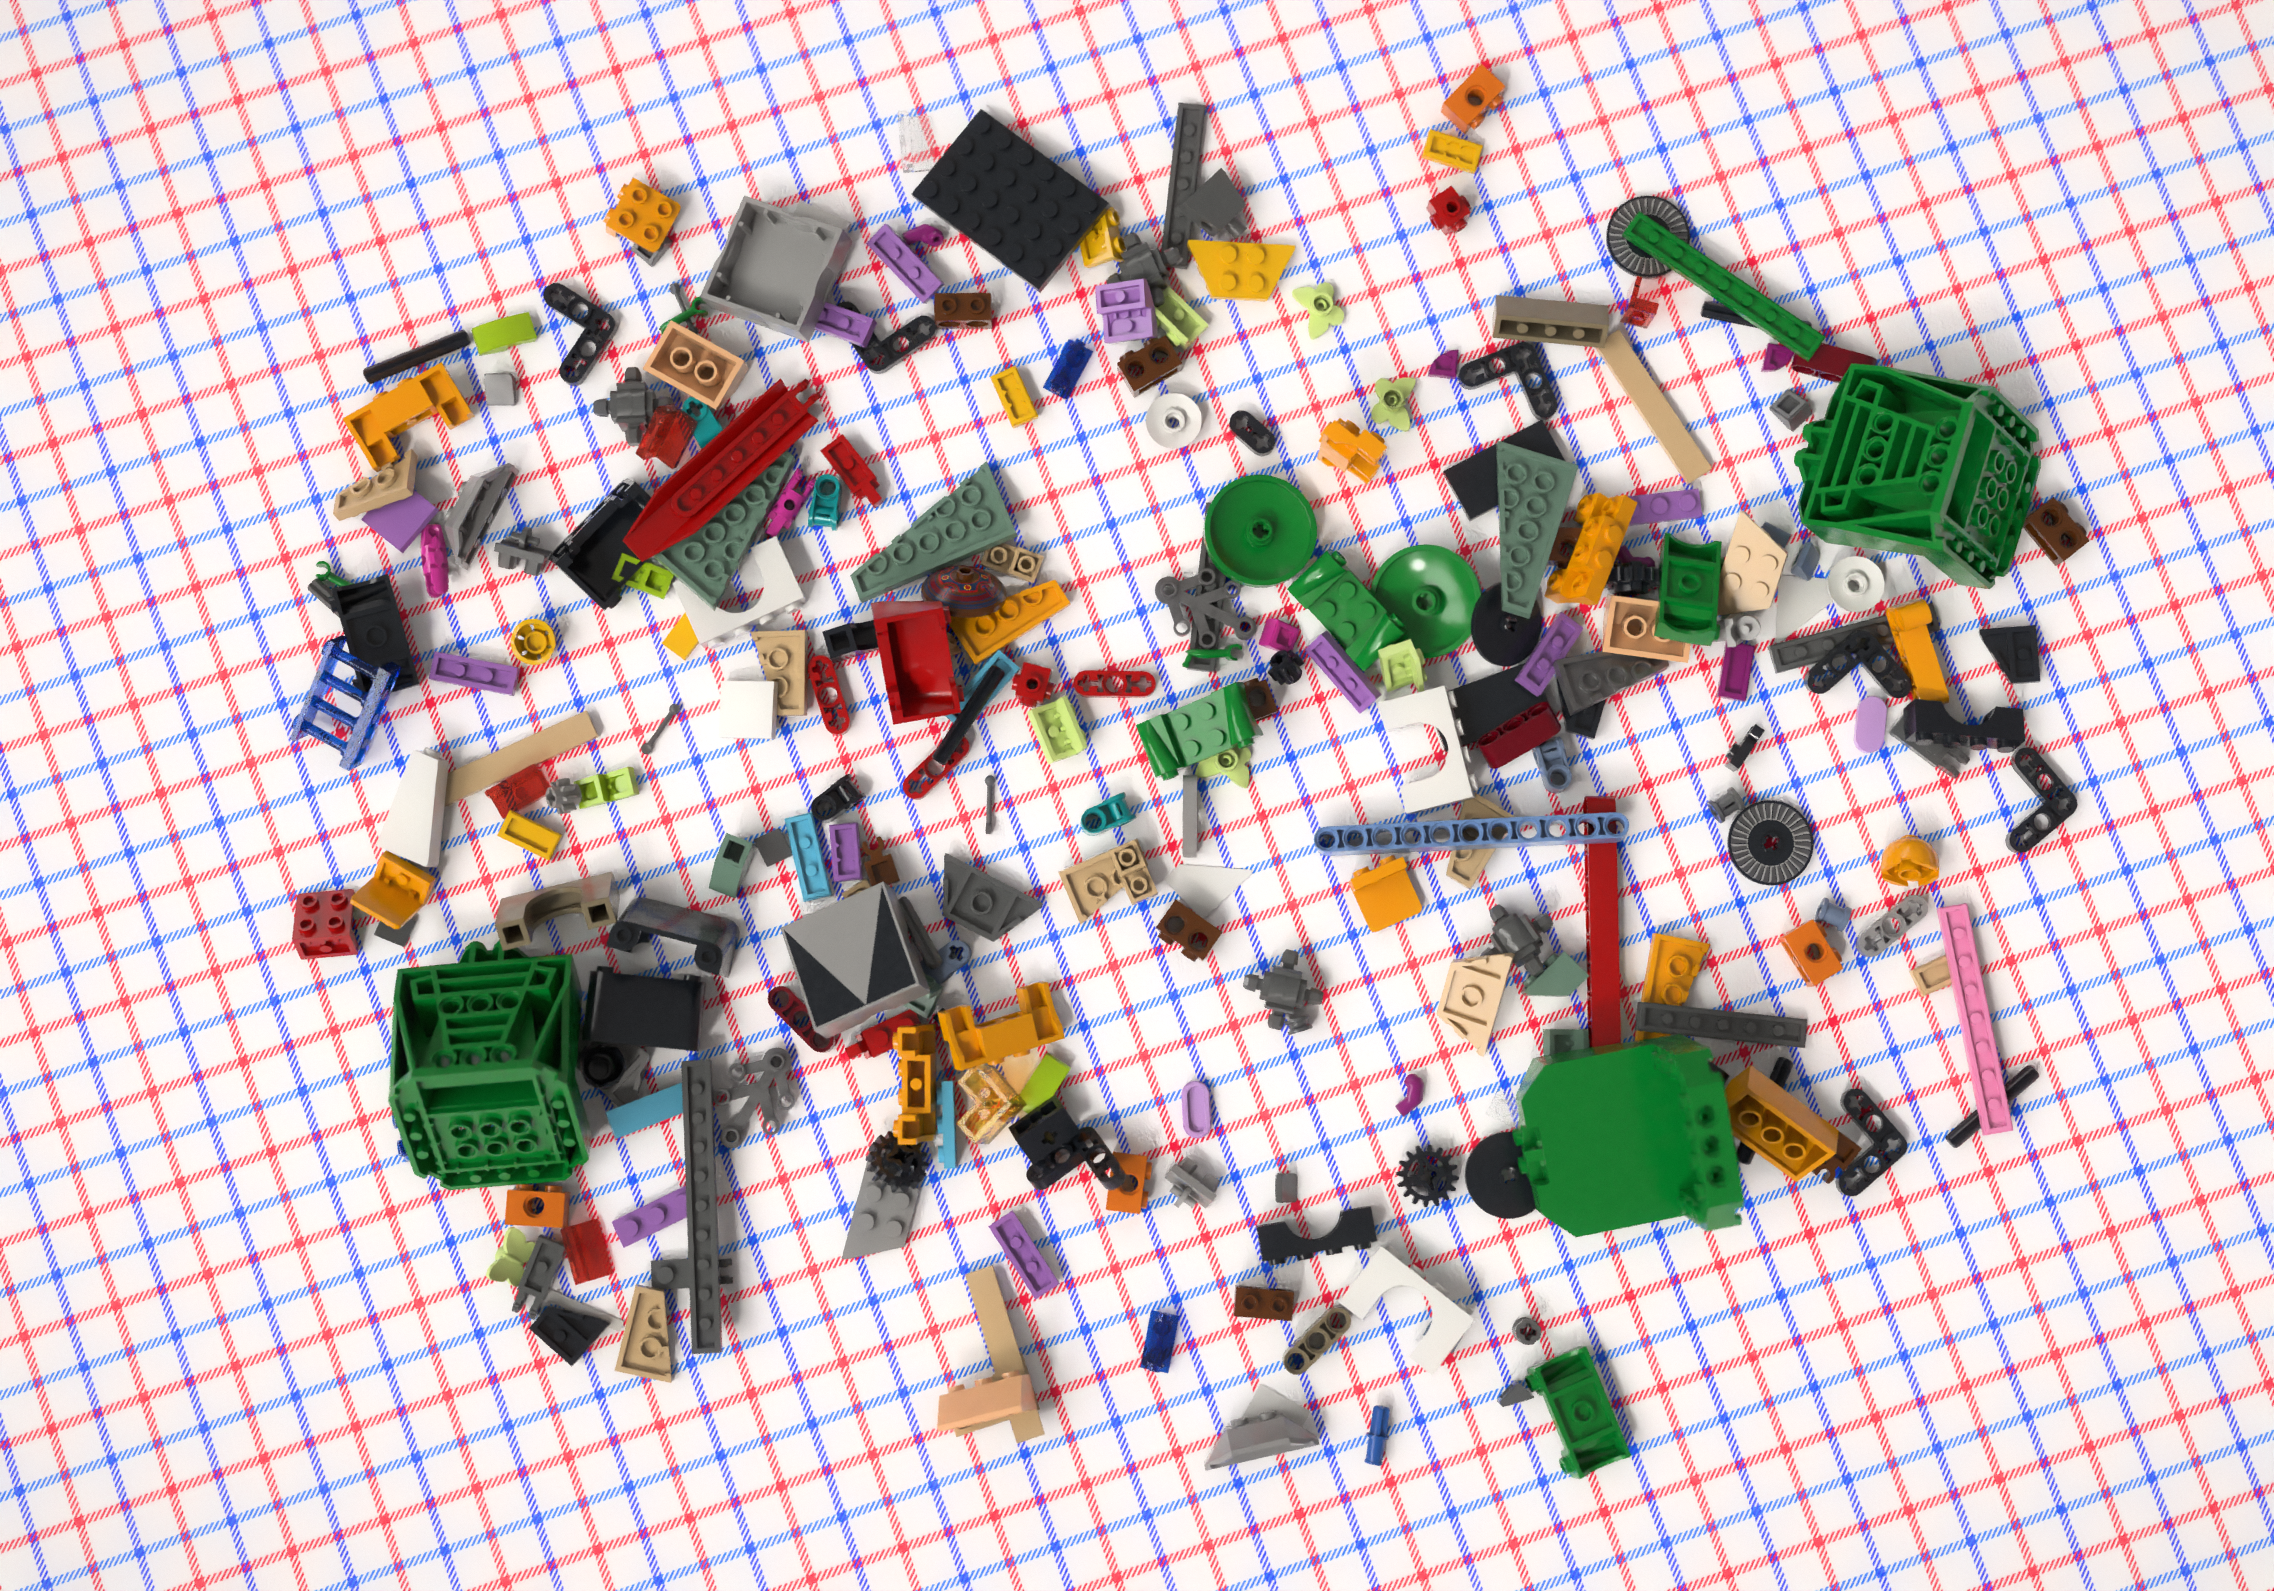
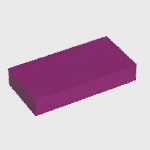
M1727 641L1725 642L1716 697L1740 702L1746 701L1755 649L1754 645L1740 643L1736 647H1727Z

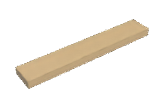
M1618 329L1607 336L1605 348L1595 347V349L1685 483L1689 485L1711 471L1712 467L1620 330Z
M583 711L449 772L447 776L445 807L599 738L588 711Z
M994 1266L965 1274L997 1381L1003 1380L1002 1374L1016 1370L1020 1371V1375H1026L1027 1373ZM1038 1409L1008 1416L1017 1444L1046 1435Z

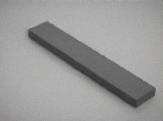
M1178 102L1161 254L1165 253L1164 250L1177 247L1183 260L1176 266H1168V268L1187 270L1189 250L1187 241L1191 240L1193 222L1183 215L1178 208L1196 192L1206 105Z
M1206 502L1205 516L1211 504L1210 502ZM1203 534L1198 574L1202 569L1209 568L1215 573V581L1208 587L1203 585L1197 586L1195 596L1225 586L1226 576L1215 566L1208 555ZM1204 573L1201 576L1204 582L1212 580V576L1209 573ZM1223 600L1211 603V605L1222 610ZM1205 615L1208 627L1216 637V643L1211 649H1218L1221 622ZM1193 618L1189 649H1204L1199 644V633ZM1205 635L1202 638V642L1205 645H1209L1213 642L1211 636ZM1192 657L1187 670L1215 673L1217 658Z
M1929 603L1932 622L1926 625L1929 633H1933L1941 629L1934 605ZM1884 615L1770 645L1768 650L1775 674L1818 663L1850 633L1856 630L1870 632L1882 646L1895 643L1887 616ZM1857 637L1858 644L1853 649H1848L1847 646L1844 649L1851 654L1857 648L1865 649L1864 642L1866 638ZM1838 654L1833 659L1842 657L1844 655Z
M1637 1002L1635 1031L1673 1035L1682 1034L1692 1037L1805 1048L1807 1019Z

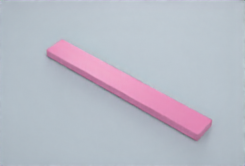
M1964 903L1937 908L1982 1136L2014 1131L1968 905Z

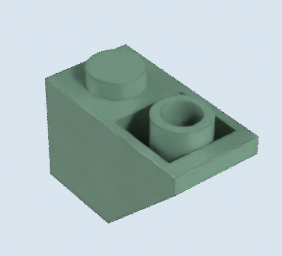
M726 833L715 858L708 888L736 899L757 848L756 845Z
M1565 951L1559 955L1554 952L1542 963L1546 968L1541 974L1536 977L1530 975L1522 983L1525 988L1521 993L1524 996L1567 997L1589 975Z

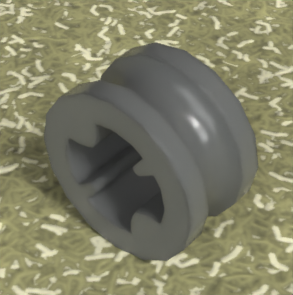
M1309 1014L1284 1022L1290 1028L1288 1036L1313 1028L1308 1023Z

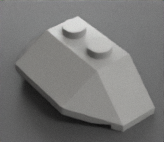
M510 463L471 475L468 481H464L458 491L459 498L455 506H451L445 515L446 523L444 526L455 561L467 571L520 472Z
M1268 1411L1259 1414V1419L1248 1421L1247 1417L1231 1420V1426L1224 1428L1204 1460L1205 1471L1320 1444L1316 1435L1285 1415H1276V1411Z

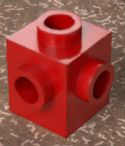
M1452 185L1428 201L1426 210L1431 215L1429 216L1430 222L1437 231L1441 229L1445 236L1452 231L1456 234L1468 225L1467 221L1471 214V206L1463 195H1458Z
M1027 662L1023 663L1021 674L1015 673L1011 690L1016 691L1015 697L1020 699L1019 704L1036 708L1037 704L1044 705L1045 699H1051L1054 683L1050 682L1052 675L1050 668ZM1031 684L1038 685L1035 689L1028 688Z

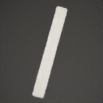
M551 1289L545 1299L567 1310L608 1320L611 1323L608 1328L617 1332L621 1331L624 1324L622 1320Z

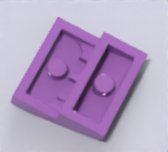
M1147 279L1095 286L1097 314L1103 316L1104 343L1114 344L1158 337L1156 313Z
M414 490L413 495L404 500H398L381 508L368 511L361 520L401 553H404L437 514L439 509Z

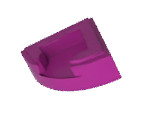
M1768 343L1765 348L1761 372L1769 373L1783 368L1792 359L1794 352L1785 346Z
M1449 350L1438 356L1431 364L1427 377L1456 379L1459 350Z

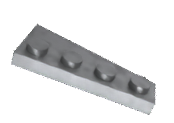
M1601 651L1559 659L1554 662L1553 667L1571 716L1665 671L1669 667L1668 660Z

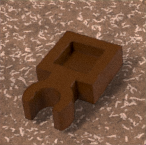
M880 836L876 837L878 848L875 850H870L866 841L862 842L864 852L871 857L870 861L864 862L871 886L883 881L887 885L900 882L892 854L883 856L882 852L885 848L883 839Z
M1839 1131L1836 1154L1812 1172L1817 1176L1821 1170L1826 1169L1827 1172L1822 1179L1829 1184L1835 1178L1837 1167L1845 1171L1862 1148Z

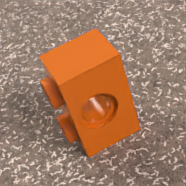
M1480 64L1443 102L1440 112L1465 134L1470 128L1473 130L1477 129L1485 119L1483 115L1489 109L1494 111L1504 100L1502 95L1506 86ZM1477 97L1481 100L1482 104L1472 105L1468 98Z
M1813 919L1802 923L1778 938L1807 987L1816 986L1844 969L1840 964L1842 962L1841 955L1835 947L1831 948L1825 939L1827 937L1825 929L1819 922L1815 923ZM1810 944L1815 945L1819 950V955L1815 960L1811 959L1807 954V948Z
M1113 1151L1114 1157L1124 1169L1126 1175H1133L1137 1178L1138 1186L1133 1191H1126L1122 1186L1115 1190H1108L1106 1210L1140 1214L1141 1208L1147 1209L1149 1191H1143L1144 1179L1150 1180L1152 1162H1147V1156Z
M534 1184L516 1185V1189L507 1190L504 1225L568 1227L571 1192H563V1186L545 1185V1190H533ZM536 1197L541 1198L544 1202V1209L540 1214L532 1209V1201Z

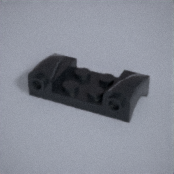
M386 574L367 581L331 588L333 596L328 597L333 614H339L357 677L352 679L356 696L362 695L363 700L420 686L389 575Z

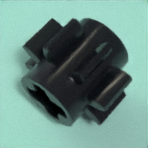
M1285 650L1278 651L1270 659L1272 669L1268 671V674L1274 681H1278L1280 685L1284 683L1287 685L1294 684L1302 676L1303 671L1300 666L1304 664V661L1292 650L1288 652Z

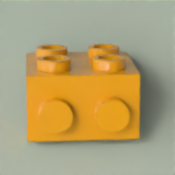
M633 177L629 185L624 183L619 191L617 198L620 201L616 208L611 207L603 222L606 223V233L615 238L617 234H620L649 252L656 253L676 220L681 206L676 201Z
M386 850L379 859L374 876L352 896L350 902L355 907L394 929H400L427 904L436 878Z
M1394 855L1378 861L1380 867L1371 871L1368 866L1352 873L1354 878L1348 882L1371 932H1378L1422 911V905L1405 870L1408 866L1403 856L1398 859Z

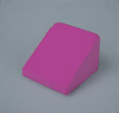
M1268 618L1265 622L1259 645L1275 651H1293L1300 629L1279 619Z

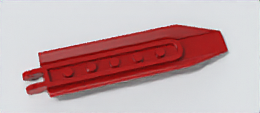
M780 378L655 491L623 539V542L641 562L695 534L819 421L808 413L807 409L822 397L818 391L813 393L804 404L795 397L808 387L810 382L806 378L792 391H788Z

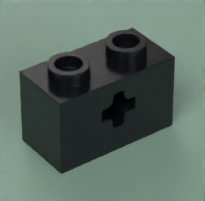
M1056 1095L1008 1127L1032 1164L1047 1158L1053 1150L1064 1143H1068L1080 1132L1078 1126Z

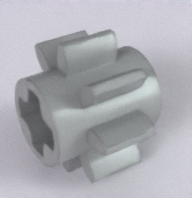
M569 778L556 779L555 782H551V787L547 788L545 794L548 806L550 808H557L558 814L571 813L572 810H576V805L580 804L582 798L579 786L577 784H570Z

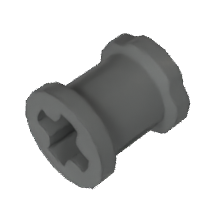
M1733 787L1727 789V793L1717 800L1707 802L1708 809L1720 824L1725 821V817L1736 810L1742 811L1745 809L1741 796Z
M1520 1317L1512 1326L1514 1338L1525 1345H1533L1540 1339L1542 1334L1541 1327L1535 1320L1528 1317ZM1528 1323V1326L1533 1329V1334H1528L1525 1339V1335L1520 1333V1329L1525 1328Z

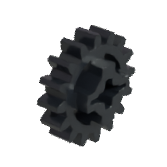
M1640 561L1615 563L1604 589L1614 590V593H1619L1621 596L1646 594L1648 589L1660 586L1661 571L1659 568L1647 567V564H1641Z
M888 1131L885 1136L880 1134L868 1148L869 1153L865 1157L866 1161L871 1162L867 1167V1171L875 1173L872 1180L877 1181L880 1179L882 1181V1189L887 1185L891 1186L892 1193H895L899 1187L903 1193H906L910 1187L915 1189L927 1175L925 1171L929 1167V1163L924 1161L928 1155L927 1152H920L919 1150L922 1143L898 1145V1137H894L892 1131ZM885 1149L884 1157H881V1151ZM914 1166L913 1174L910 1175L911 1167Z
M1427 1144L1425 1151H1422L1421 1147L1417 1145L1415 1146L1416 1153L1414 1155L1409 1151L1405 1152L1408 1158L1407 1161H1398L1403 1170L1395 1172V1175L1402 1177V1181L1397 1183V1187L1406 1188L1402 1196L1408 1197L1412 1195L1411 1203L1414 1205L1420 1199L1422 1200L1423 1207H1428L1431 1200L1435 1206H1439L1438 1198L1442 1197L1448 1201L1449 1196L1446 1192L1448 1190L1456 1191V1188L1451 1183L1452 1181L1459 1180L1458 1176L1452 1175V1171L1457 1169L1458 1166L1448 1163L1452 1158L1451 1154L1442 1156L1443 1148L1438 1147L1435 1152H1432V1145ZM1427 1156L1438 1159L1443 1165L1437 1167L1431 1165ZM1416 1160L1417 1168L1414 1174L1408 1176L1409 1168ZM1424 1167L1428 1171L1434 1172V1176L1430 1178V1184L1426 1180L1420 1179V1176L1424 1174ZM1446 1176L1444 1186L1438 1191L1437 1184L1440 1178ZM1420 1185L1424 1187L1427 1195L1417 1193L1412 1186Z

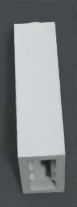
M425 747L423 751L412 750L376 846L422 866L437 867L440 858L449 761L440 758V752Z

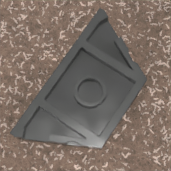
M945 853L942 916L995 942L1042 908V902Z

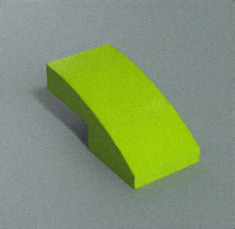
M529 312L497 319L471 329L479 356L507 351L508 347L535 342L537 339Z
M622 553L611 579L621 582L623 577L619 575L625 561L637 565L641 560ZM645 562L624 585L664 600L674 575L668 570Z
M625 767L606 774H596L573 782L581 790L580 809L599 806L640 794L633 767Z
M1047 1052L1014 1102V1105L1028 1114L1055 1094L1071 1067Z

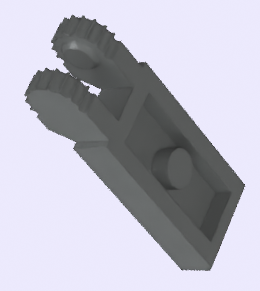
M1903 715L1889 732L1891 736L1931 766L1939 768L1954 779L1960 773L1957 768L1942 760L1944 756L1948 753L1959 763L1966 765L1970 761V757L1957 747L1946 748L1943 744L1921 746L1917 745L1916 742L1905 741Z
M543 1234L538 1236L517 1290L519 1291L511 1311L518 1313L524 1305L526 1295L530 1294L535 1296V1300L529 1310L528 1318L536 1319L543 1300L547 1298L568 1244Z
M688 1258L652 1260V1287L662 1290L689 1288ZM732 1258L719 1259L720 1267L732 1265ZM720 1276V1285L733 1283V1277Z

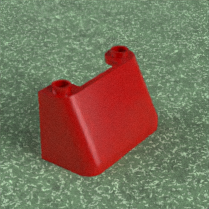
M879 601L871 603L893 725L961 713L959 702L965 701L962 685H956L946 632V624L951 623L949 607H943L942 601Z

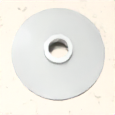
M1180 393L1164 394L1155 399L1148 408L1146 414L1148 434L1162 447L1169 449L1183 448L1192 443L1201 430L1202 416L1200 409L1186 395ZM1171 419H1176L1179 425L1172 428L1168 422Z
M1846 557L1836 563L1828 575L1827 588L1831 599L1837 606L1849 612L1869 610L1879 602L1884 592V577L1881 570L1874 562L1865 557ZM1849 582H1856L1858 589L1856 591L1851 590Z

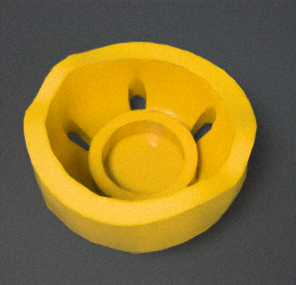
M527 619L520 622L514 628L510 645L517 659L529 665H540L549 660L553 655L557 640L555 632L549 624L538 619ZM522 636L524 640H520L518 637ZM528 651L525 655H522V652Z

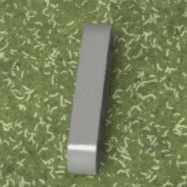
M1183 775L1182 858H1197V775Z
M1910 895L1903 898L1857 937V951L1864 957H1874L1881 954L1926 916L1928 912L1926 900L1920 895ZM1908 902H1917L1919 904L1917 908L1918 914L1911 913L1905 918L1900 915L1910 908ZM1888 918H1894L1898 921L1899 930L1896 934H1889L1885 930L1884 924ZM1880 934L1887 939L1886 942L1883 938L1874 943L1875 950H1866L1864 948L1867 944L1865 938L1873 939Z

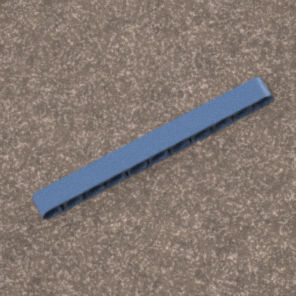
M1610 812L1326 826L1316 831L1314 834V844L1318 853L1323 856H1349L1616 843L1626 837L1629 830V821L1621 813ZM1612 821H1618L1622 824L1623 831L1619 834H1613L1608 830L1607 825ZM1585 822L1590 823L1595 831L1591 835H1583L1578 829L1579 825ZM1553 824H1560L1565 828L1566 832L1560 837H1555L1550 833L1549 828ZM1530 825L1536 829L1537 833L1532 838H1525L1520 832L1521 828ZM1495 827H1503L1508 835L1504 839L1498 840L1492 836L1491 832ZM1468 828H1473L1477 830L1479 836L1474 841H1467L1462 833ZM1441 829L1446 830L1450 834V838L1446 842H1438L1434 839L1435 832ZM1410 831H1416L1421 835V839L1415 844H1410L1405 840L1406 834ZM1380 833H1389L1392 836V841L1388 845H1380L1376 841ZM1352 834H1360L1364 840L1360 846L1354 847L1349 845L1348 838ZM1330 835L1335 839V843L1330 848H1323L1319 844L1321 837Z

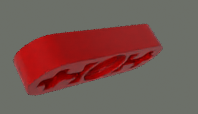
M815 656L808 663V673L824 725L830 734L842 736L849 731L851 720L834 665L826 656ZM818 662H822L824 666L829 665V668L825 670L827 680L833 678L834 682H825L819 687L817 686V682H822L820 674L818 672L814 673V669L818 667ZM827 688H833L837 691V699L830 704L823 702L821 698L822 692ZM841 705L842 709H836L839 718L845 719V722L841 724L842 729L837 730L835 726L830 727L834 717L831 711L826 714L825 709H834Z
M1084 670L1075 676L1073 685L1076 693L1086 698H1148L1155 691L1156 681L1153 675L1146 671ZM1098 676H1104L1102 679L1103 692H1097L1098 686H1090L1089 691H1083V686H1078V682H1082L1084 677H1089L1090 682H1099ZM1111 677H1119L1123 682L1122 689L1118 692H1111L1106 686L1107 680ZM1126 677H1132L1131 683H1139L1140 678L1144 677L1147 683H1151V687H1146V692H1140L1139 687L1131 686L1132 692L1127 693Z
M966 737L962 739V742H964L962 749L964 751L961 754L954 752L950 757L954 762L951 765L947 762L941 774L933 775L928 770L929 763L934 760L932 756L936 751L935 749L905 778L903 791L908 798L912 800L925 798L968 756L970 744ZM924 770L925 774L934 781L929 785L928 781L925 780L921 784L923 791L920 794L916 791L911 794L909 792L911 790L909 783L912 780L916 783L923 778L919 772Z

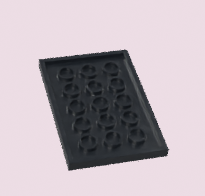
M982 109L978 111L911 193L916 201L1039 293L1043 291L1111 207L1109 202Z

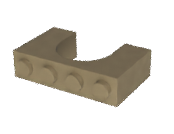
M613 871L501 898L495 928L503 951L532 944L533 934L538 926L552 918L565 914L583 913L588 930L617 923L620 894Z

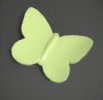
M1320 283L1316 289L1301 287L1292 291L1293 298L1300 305L1307 308L1310 314L1308 334L1311 340L1323 335L1329 325L1339 326L1343 322L1344 312L1340 307L1333 305L1334 289L1330 283Z
M1385 378L1377 380L1375 383V393L1380 399L1372 408V420L1376 424H1382L1388 420L1393 428L1404 432L1409 431L1410 418L1404 405L1406 404L1405 400L1415 387L1416 380L1414 378H1399L1393 383Z
M1238 746L1199 762L1195 775H1197V778H1207L1219 773L1221 775L1226 774L1234 784L1246 789L1249 785V770L1245 764L1250 760L1251 752L1247 747L1239 749Z
M509 1227L504 1236L503 1246L496 1251L495 1261L487 1269L486 1277L497 1282L507 1281L510 1285L517 1287L524 1273V1262L529 1261L536 1243L526 1241L525 1235L519 1229Z

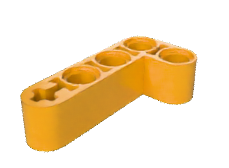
M1914 598L1886 608L1887 620L1904 672L1911 680L1913 700L1942 701L1943 705L1949 703L1948 690L1926 625L1932 622V615L1927 602L1923 598Z

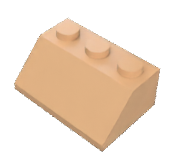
M672 320L669 322L643 367L644 371L715 410H718L736 392L749 369L741 358Z
M1607 594L1603 617L1602 652L1688 663L1691 644L1654 636L1659 600Z
M1016 1370L1002 1374L1003 1380L993 1382L992 1377L976 1380V1387L965 1389V1385L961 1384L947 1388L948 1394L939 1396L938 1432L955 1430L1036 1410L1037 1405L1030 1374L1020 1375V1371Z

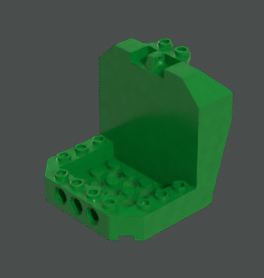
M1851 363L1830 398L1825 417L1805 424L1802 436L1808 442V446L1798 450L1794 456V464L1796 467H1799L1803 481V487L1797 503L1801 524L1825 543L1924 556L1958 585L1991 589L1995 585V578L1997 576L2004 577L2010 571L2040 473L2041 456L2034 455L2033 442L2039 441V429L1994 386L1969 383L1886 366Z
M500 940L493 946V950H487L482 942L473 941L465 947L458 963L397 969L393 996L388 1102L414 1175L426 1179L428 1175L439 1179L440 1186L447 1190L566 1181L572 1175L574 1167L578 1164L583 1166L589 1160L591 1129L576 1080L583 992L572 954L529 957L518 947L503 951Z
M1682 1034L1533 1058L1515 1096L1519 1121L1517 1128L1513 1129L1512 1132L1515 1145H1521L1523 1148L1522 1157H1518V1166L1521 1174H1527L1532 1186L1536 1210L1576 1238L1685 1216L1706 1232L1742 1225L1741 1213L1736 1214V1209L1744 1208V1195L1723 1080L1720 1072H1711L1708 1062L1714 1059L1711 1049Z

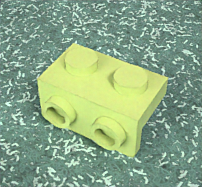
M1168 286L1163 291L1165 303L1157 308L1154 306L1157 327L1160 326L1167 333L1166 337L1174 347L1180 346L1185 351L1208 328V324Z
M1411 639L1391 644L1378 650L1383 684L1387 692L1413 683L1418 692L1425 691L1423 682L1427 681V676L1422 666L1425 664L1424 657L1420 648H1414Z
M1067 696L1060 697L1055 702L1027 712L1048 765L1078 755L1087 748L1085 732L1080 728L1075 717V708L1069 702Z

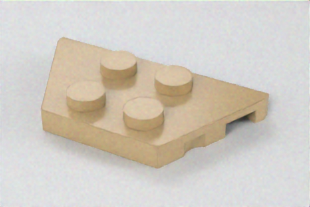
M1740 511L1720 573L1717 616L1770 608L1789 554L1779 543H1776L1767 531L1760 528L1745 511Z
M1513 953L1453 959L1450 963L1436 1015L1446 1024L1451 1025L1454 1032L1460 1038H1466L1477 1049L1476 1053L1482 1057L1485 1056L1514 959L1515 954Z

